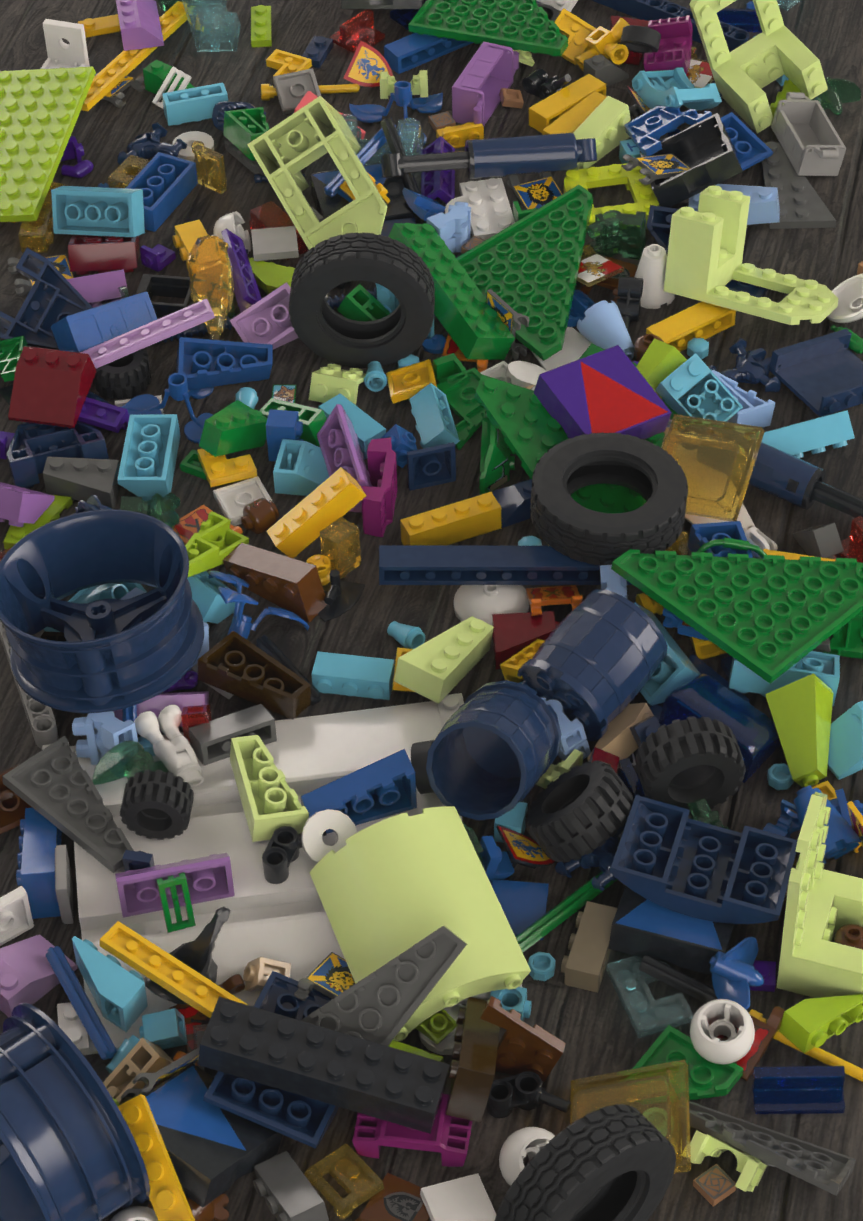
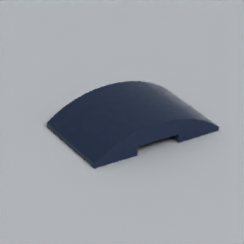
M638 795L635 796L610 869V873L620 882L642 897L662 907L702 920L731 924H755L779 920L791 868L793 867L796 855L795 850L798 840L749 826H744L743 832L739 833L689 819L690 810Z
M272 971L253 1007L301 1021L332 999L313 988L306 1000L302 1001L294 996V993L298 990L297 985L299 981ZM220 1071L217 1072L203 1100L313 1148H316L322 1140L339 1108L335 1105Z

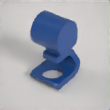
M782 799L781 815L777 824L767 823L763 831L790 838L791 833L799 831L801 828L798 816L790 810L792 809L796 812L795 805Z

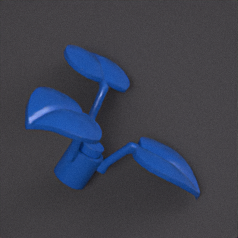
M398 81L394 84V93H391L386 109L376 104L353 105L350 103L349 109L353 117L361 122H379L382 120V116L388 115L391 105L395 101L396 105L403 107L405 132H398L402 146L420 147L426 144L427 137L421 131L409 132L407 106L413 110L417 109L420 113L438 112L442 109L443 93L413 99L411 83Z
M173 373L168 378L169 388L164 390L165 395L161 403L157 397L143 394L132 398L125 405L121 406V408L127 409L129 416L162 414L160 409L165 407L169 396L176 401L185 400L190 418L193 420L185 425V436L191 442L200 443L205 420L213 416V414L203 413L196 418L189 398L190 396L194 399L205 398L213 392L214 387L188 390L186 375L183 373Z
M219 571L208 572L209 579L215 577L232 583L237 589L236 592L226 587H218V592L225 604L235 602L234 616L227 635L235 631L247 640L250 630L256 631L257 625L266 615H278L299 621L307 630L309 629L308 623L295 613L270 606L264 609L254 623H252V617L242 614L245 603L259 604L255 599L241 593L242 586L249 588V584L234 575Z

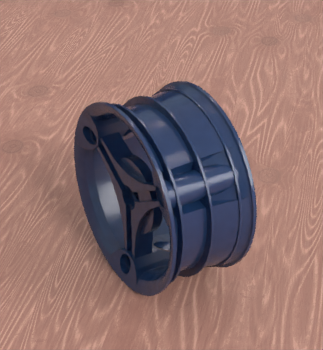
M94 510L72 514L47 523L23 537L4 555L0 561V621L5 625L6 636L11 646L10 663L12 672L17 683L25 693L41 704L62 711L74 713L109 712L140 704L159 695L173 686L188 672L196 661L203 645L204 623L201 612L192 599L191 587L187 579L189 558L187 549L180 536L164 522L146 514L127 510ZM109 583H138L155 587V589L127 600L102 599L88 604L61 600L80 590ZM46 627H51L64 633L66 642L46 640L32 635Z
M20 1003L14 1007L12 1016L5 1019L3 1033L0 1034V1220L101 1221L118 1208H127L131 1204H143L147 1201L150 1194L147 1170L135 1139L112 1096L87 1059L64 1031L37 1007L28 1003Z

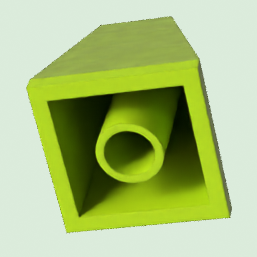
M813 673L765 694L792 779L801 787L814 786L819 783V780L827 777L833 691Z

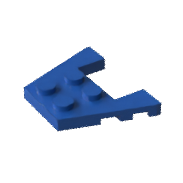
M656 106L624 126L626 133L646 157L662 149L661 141H659L662 135L675 131L683 123L694 125L712 116V113L704 111V114H698L695 109L680 112V108Z

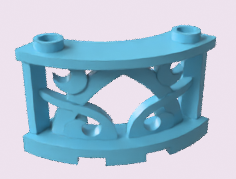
M683 67L663 71L645 72L642 70L632 79L633 89L650 109L656 106L680 108L684 105L689 109L709 110L722 102L716 83H709L703 88H694V84L686 76Z

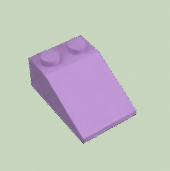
M287 282L230 320L243 342L272 344L273 349H276L299 338L290 321L289 301L291 287Z
M40 934L0 948V1010L8 1017L12 1016L14 1007L20 1003L33 1005L60 983L46 958L47 950L55 946ZM65 955L73 971L78 969L77 965Z

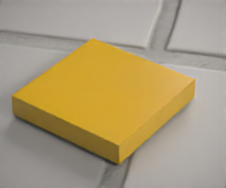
M429 359L386 373L393 404L410 399L430 383L437 387L433 366Z

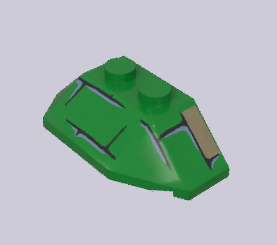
M483 413L480 495L491 492L509 481L510 470H515V456H510L513 453L505 443L504 435L499 429L494 427L487 417V413Z

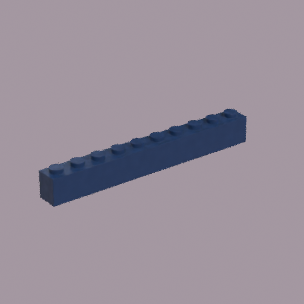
M379 545V585H601L599 565L574 560L556 551L551 546Z

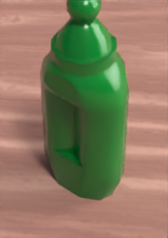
M835 325L830 327L834 332L847 329L852 333L848 348L856 353H863L862 337L848 328L836 327Z

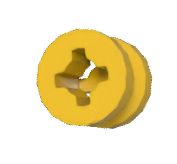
M320 554L309 557L306 563L316 565L322 586L328 584L331 571L330 559Z

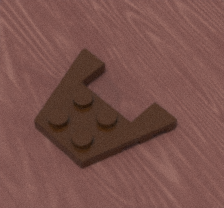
M491 996L483 1008L480 1019L507 1029L498 1043L495 1071L511 1075L531 1071L538 1074L541 1081H545L562 1056L566 1043L537 1024L531 1027L520 1020L521 1014L514 1009L508 1012L500 1007L501 1001Z

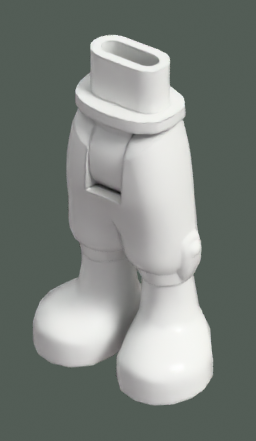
M177 705L165 707L160 712L158 720L151 711L141 713L134 721L136 731L153 745L154 754L160 758L169 772L174 773L175 776L182 777L184 779L183 782H188L191 787L202 784L204 778L201 775L202 768L198 764L197 756L189 740L182 736L179 731V726L183 720L180 708ZM161 732L166 735L168 740L163 738Z

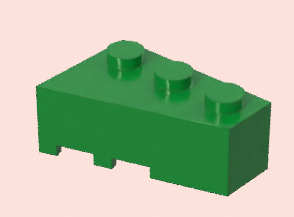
M263 107L224 111L223 135L248 159L257 161L247 144L270 130L268 123H266Z
M236 400L205 420L199 447L217 457L264 446L267 437V418L263 416L262 412Z

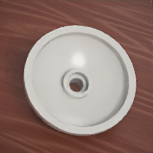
M862 273L843 281L832 290L838 298V306L827 316L830 321L849 323L863 318Z
M461 585L454 596V611L461 622L473 616L492 625V614L527 613L529 611V601L526 589L522 585Z

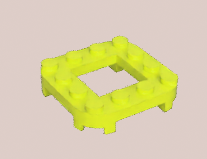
M612 164L609 166L568 170L566 172L564 193L577 185L582 186L588 191V188L625 184L627 190H630L634 203L594 208V205H592L587 231H590V236H598L599 225L612 221V224L613 221H620V226L639 223L642 230L647 229L650 205L659 206V202L651 185H644L639 181V179L646 177V175L640 173V170L643 168L639 165L631 171H626L621 167L626 164Z

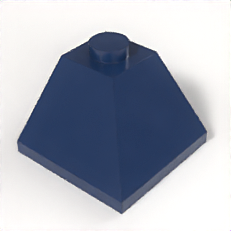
M454 442L407 452L408 488L410 491L456 481Z
M531 479L491 491L501 506L502 528L531 518Z

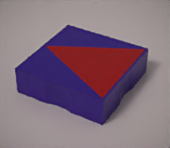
M619 345L539 374L534 394L551 417L562 426L568 439L579 435L602 432L627 434L640 439H647L664 432L672 414Z

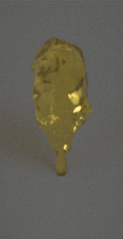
M208 235L198 238L189 253L190 293L194 303L204 299L208 300L215 318L204 322L211 336V340H220V334L224 331L227 315L232 308L234 279L227 253L228 243L223 242L217 236Z

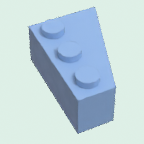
M711 370L743 406L740 411L723 424L724 426L742 434L770 426L776 402L770 399L765 402L756 397L757 392L751 389L747 392L737 387L738 382L715 370Z

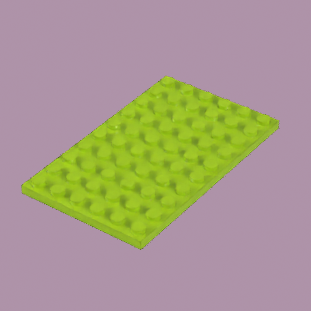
M93 66L0 71V222L37 221L96 74Z

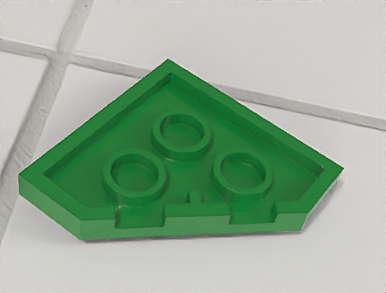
M668 1025L619 1084V1092L642 1106L681 1102L683 1099L696 1100L726 1096L742 1077L743 1068L734 1062L722 1065L707 1061L695 1050L689 1036Z

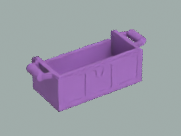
M488 42L481 44L452 86V117L455 122L461 124L467 122H474V124L482 123L485 126L501 102L499 96L500 89H509L513 84V76L519 68V53L517 51H513L511 47Z

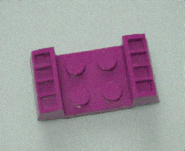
M690 15L649 20L648 28L658 31L661 34L658 52L644 53L645 72L674 70L675 68L683 67L685 74H687L690 67L693 43V26Z
M391 438L371 439L367 448V458L372 487L361 486L366 494V497L361 500L364 534L383 537L387 525L393 522L398 491L396 453L392 450Z
M443 1094L431 1134L358 1113L352 1142L357 1154L379 1159L381 1146L439 1152L441 1153L442 1166L463 1167L468 1152L472 1121L446 1115L449 1095Z

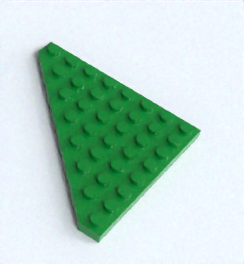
M426 0L408 24L409 32L420 35L445 37L457 41L474 42L475 44L488 42L511 47L513 50L530 51L531 53H542L550 56L561 57L568 47V38L565 34L562 35L560 33L559 27L553 20L550 21L548 19V14L542 7H538L536 0Z
M580 185L565 192L456 258L472 281L475 282L483 296L486 297L487 290L491 289L513 310L529 318V327L521 324V330H516L515 338L543 361L563 348L593 205L592 194Z
M481 375L474 398L478 404L483 405L487 411V417L494 427L499 429L504 435L505 443L512 453L517 454L522 461L521 466L532 480L533 471L540 458L556 444L558 445L560 442L567 440V435L562 426L551 417L533 390ZM665 432L644 440L662 447ZM614 484L585 486L571 495L581 506L601 513H626L636 510L646 503V500L636 491Z
M629 549L615 559L611 567L617 574L770 684L863 611V563L857 562V559L836 558L835 561H821V557L800 556L799 560L785 559V556L779 555L749 558L748 554L728 553L727 557H715L712 553L691 552L690 556L676 555V551L656 550L655 554H641L640 550Z

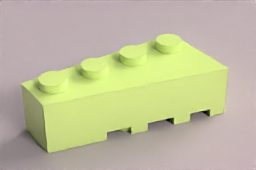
M607 96L573 132L576 140L595 138L597 161L620 145V141L629 138L624 126L631 121L629 107L627 104ZM597 161L577 163L576 170L589 168Z
M473 616L400 656L397 662L394 682L439 704L490 650L494 626Z
M259 735L231 738L230 763L252 842L271 840L274 831L282 826H290L298 834L302 833L305 823L309 818V812L305 806H301L298 801V795L286 783L285 775L281 769L278 770L275 766L274 758Z

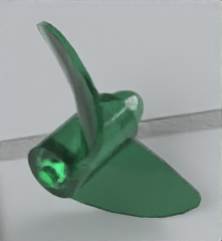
M827 77L825 81L828 90L812 100H818L823 110L828 108L835 115H841L843 111L842 103L859 101L861 99V90L858 85L849 80Z
M124 741L106 752L98 761L94 769L92 782L94 785H99L124 777L129 779L131 776L134 777L135 773H144V770H162V772L166 773L169 770L162 761L154 762L153 756L149 752L144 751L140 743Z

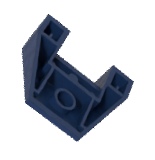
M26 248L16 266V272L35 281L15 319L0 311V340L24 336L29 346L59 350L51 326L66 316L93 307L47 258Z
M77 421L75 428L29 422L19 424L6 454L14 485L26 489L40 483L38 474L43 473L47 457L109 459L105 439L101 432L80 421Z

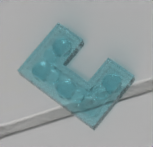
M632 956L606 964V972L638 1038L664 1031L668 1025L677 1027L692 1021L693 1013L682 992L658 1000L654 999L647 984L658 981V979L639 970L642 957ZM658 960V961H660V962H662V963L668 965V963H667L666 961Z

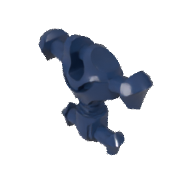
M157 122L152 124V133H143L138 135L135 140H132L127 145L128 153L126 154L124 151H121L117 156V161L120 166L128 167L132 165L131 161L133 159H149L158 152L178 157L179 151L186 149L187 144L181 139H177L174 145L166 142L160 143V139L166 136L167 130Z
M739 338L729 348L732 354H738L736 357V367L726 369L720 373L738 383L757 384L760 382L765 386V393L778 392L781 388L779 378L768 377L771 357L764 360L766 351L763 348L747 352V341ZM713 365L708 367L710 370L717 371V367Z
M626 823L617 830L618 832L613 837L606 840L604 845L598 846L592 853L585 854L577 860L571 859L570 862H557L555 866L556 872L572 878L571 872L580 866L583 868L599 867L603 873L597 878L594 877L592 879V886L595 889L604 891L603 887L617 879L610 873V869L619 842L618 836L624 831Z

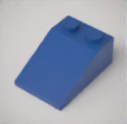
M733 112L721 117L743 171L773 155V151Z

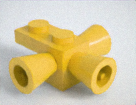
M620 18L611 31L602 26L593 31L585 38L589 45L585 50L586 52L574 58L579 68L584 72V60L600 54L610 59L614 64L624 63L628 58L629 51L625 45L618 44V42L621 41L623 28L630 25L623 18Z

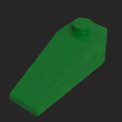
M156 59L143 69L145 90L157 94L172 66ZM177 74L174 75L165 93H167V91L169 90ZM183 77L180 79L174 91H178L180 85L184 80ZM189 82L185 89L195 87Z
M360 284L344 298L337 309L345 318L355 321H374L391 314Z
M271 398L259 410L266 418H268L270 409L298 411L299 421L303 422V433L300 438L315 446L320 445L317 434L327 420L322 409Z

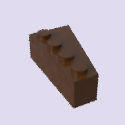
M241 543L223 559L226 574L237 576L249 584V588H244L285 610L295 613L309 623L327 605L324 601L326 596L316 565L245 543Z

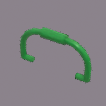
M725 537L723 539L711 540L703 544L696 551L705 552L713 546L722 545L724 548L748 551L749 549L756 552L761 558L767 555L759 546L750 544L749 541Z

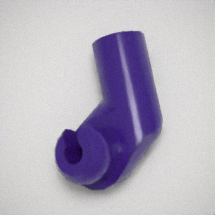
M83 160L75 166L63 165L61 173L64 176L83 178L93 170L94 165L89 160Z
M188 671L163 693L195 688L198 684V674L194 671Z

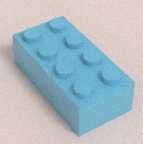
M61 186L51 190L54 234L136 237L145 233L143 189Z

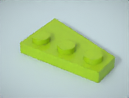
M54 495L55 498L52 504L34 524L24 523L23 527L10 525L3 541L4 548L10 550L18 541L32 531L59 519V514L72 505V498Z

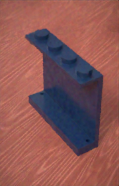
M847 329L773 351L769 371L779 378L784 385L819 417L863 403V362L848 349L852 333Z

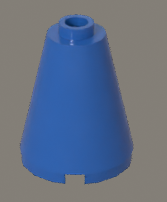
M807 786L796 793L797 797L794 799L800 828L802 827L811 795L815 794V792L822 793L819 788L812 789L811 786ZM828 799L826 807H830L831 812L828 824L825 826H829L826 841L822 843L826 845V851L823 861H819L824 864L827 863L825 858L834 857L838 859L859 846L858 842H861L859 835Z

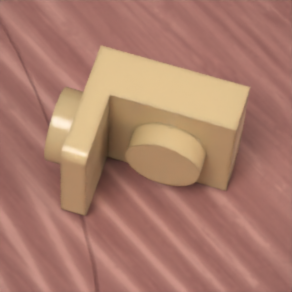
M264 957L248 962L243 973L245 990L263 989L272 971L290 978L291 964Z

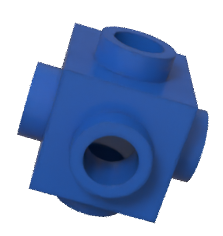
M397 424L381 437L391 438L392 450L396 453L397 465L402 468L407 464V452L418 450L413 434Z

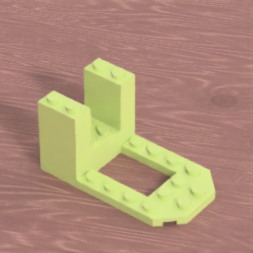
M691 0L689 5L717 89L722 94V98L757 134L772 125L773 121L769 102L762 88L779 77L785 75L810 100L828 90L820 60L784 25L777 0H753L762 33L730 53L717 12L736 0Z
M321 96L317 97L247 144L309 250L324 240L337 235H345L346 233L363 232L381 235L388 207L357 156V153L362 149L343 116ZM326 153H329L356 199L319 222L302 193L309 185L301 170Z
M713 185L700 193L698 212L691 207H681L672 214L664 282L665 292L788 325H799L800 320H810L812 324L821 323L837 308L838 298L826 285L818 284L815 280L799 279L793 274L783 275L776 273L773 269H760L750 263L742 264L750 196L743 195L740 191L722 190L721 187ZM731 280H736L788 295L781 302L777 303L767 297L758 298L750 296L747 292L731 291L725 285Z
M818 792L811 795L795 850L800 855L796 868H791L777 988L814 998L863 994V949L832 942L834 932H837L844 925L855 924L863 927V879L824 870V863L819 862L823 861L826 851V845L822 843H825L829 826L825 825L828 824L831 808L826 807L827 794Z

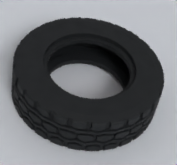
M363 232L337 235L312 247L296 265L290 289V321L299 339L315 354L330 362L353 368H368L370 362L378 361L381 363V366H386L412 354L414 350H417L424 343V340L429 335L434 319V281L429 268H427L422 258L411 248L395 239ZM363 280L384 286L396 296L400 304L391 314L374 321H355L336 313L326 302L325 296L334 287L342 283Z
M604 432L575 436L549 449L535 466L532 475L530 505L532 523L540 537H543V540L561 554L580 562L583 561L599 566L612 565L615 559L629 549L640 550L641 554H655V550L665 551L682 532L688 496L687 478L681 466L678 465V462L667 451L647 440L627 434ZM614 484L636 491L646 500V503L640 508L626 513H601L581 506L571 495L585 486Z
M617 1104L595 1110L566 1127L533 1157L507 1191L498 1209L495 1221H648L662 1201L673 1178L676 1166L674 1147L645 1116L632 1106Z

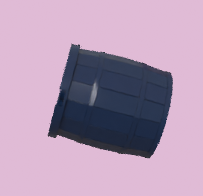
M595 589L553 630L545 642L541 644L534 657L519 668L518 676H522L524 679L522 684L528 685L537 692L536 695L540 698L558 700L570 721L577 718L583 724L586 740L595 742L602 738L607 732L608 724L624 710L646 682L649 681L655 669L666 657L668 646L662 632L654 621L637 605L612 591Z
M508 680L487 683L469 695L464 704L446 721L428 750L426 764L430 786L443 805L454 806L459 816L475 820L499 818L523 800L540 777L546 773L559 754L562 734L557 714L550 704L546 705L544 700L536 695L537 692L528 685Z

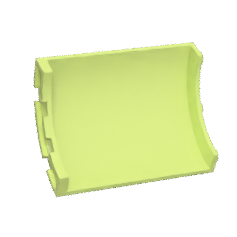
M454 806L422 809V814L408 816L406 812L377 822L345 840L346 846L336 853L331 850L309 872L355 984L444 925L467 943L464 950L393 1039L395 1041L405 1039L424 1020L446 1007L458 1004L461 1000L485 992L516 989L531 972Z

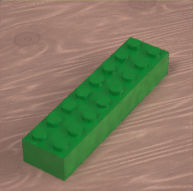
M394 223L388 237L411 248L426 263L434 281V314L467 359L504 360L515 337L498 316V313L486 303L487 298L483 296L475 282L472 281L466 270L455 258V255L435 231V228L427 223Z

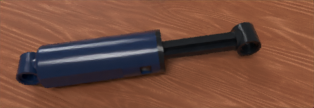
M574 133L466 140L465 151L408 156H403L402 153L380 155L383 178L404 176V173L466 169L468 179L506 177V175L576 170L577 163L597 161L595 138L576 140Z
M701 423L693 424L685 428L680 434V443L683 448L689 451L698 450L697 459L703 465L808 510L816 500L863 521V499L824 483L826 471L823 468L719 423H713L709 428ZM692 432H695L698 435V442H695L693 440Z

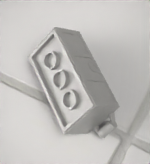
M787 92L786 100L778 102L771 128L798 176H838L846 147L819 101L810 100L805 96L804 92Z

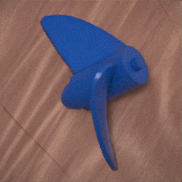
M747 937L726 954L718 951L715 957L712 956L710 960L712 983L717 998L734 1001L746 1010L750 1007L749 986L758 987L764 983L763 976L752 966L758 953L756 938Z

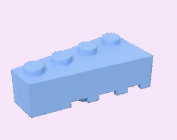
M731 184L715 185L721 187L722 190L740 191L743 195L750 196L747 225L780 222L777 187ZM700 193L689 198L688 207L694 208L695 211H698Z

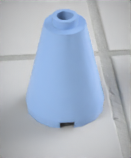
M603 300L588 308L584 312L586 317L582 321L579 318L577 322V329L580 334L592 344L605 350L619 345L627 357L632 360L634 357V345L615 302L611 301V303H608L606 300Z

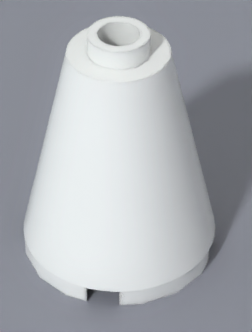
M651 244L644 248L634 276L635 278H643V292L640 301L641 307L647 309L661 308L662 304L667 303L669 305L675 299V294L664 291L667 254L666 250L658 244Z

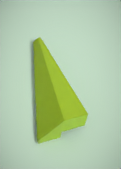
M654 338L636 368L655 391L660 382L686 362L687 359L674 346Z
M213 511L210 512L207 521L202 522L198 533H194L185 545L189 558L188 577L224 564L223 559L241 543L249 545V538L231 530V520Z

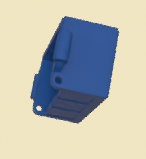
M142 292L66 316L51 326V330L60 351L79 353L157 320V316L148 292Z

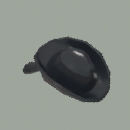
M224 906L217 909L211 922L205 926L196 940L182 944L169 954L216 983L218 966L212 959V951L215 947V940L223 924L228 920L231 910ZM144 978L145 986L155 995L175 1004H187L151 979Z

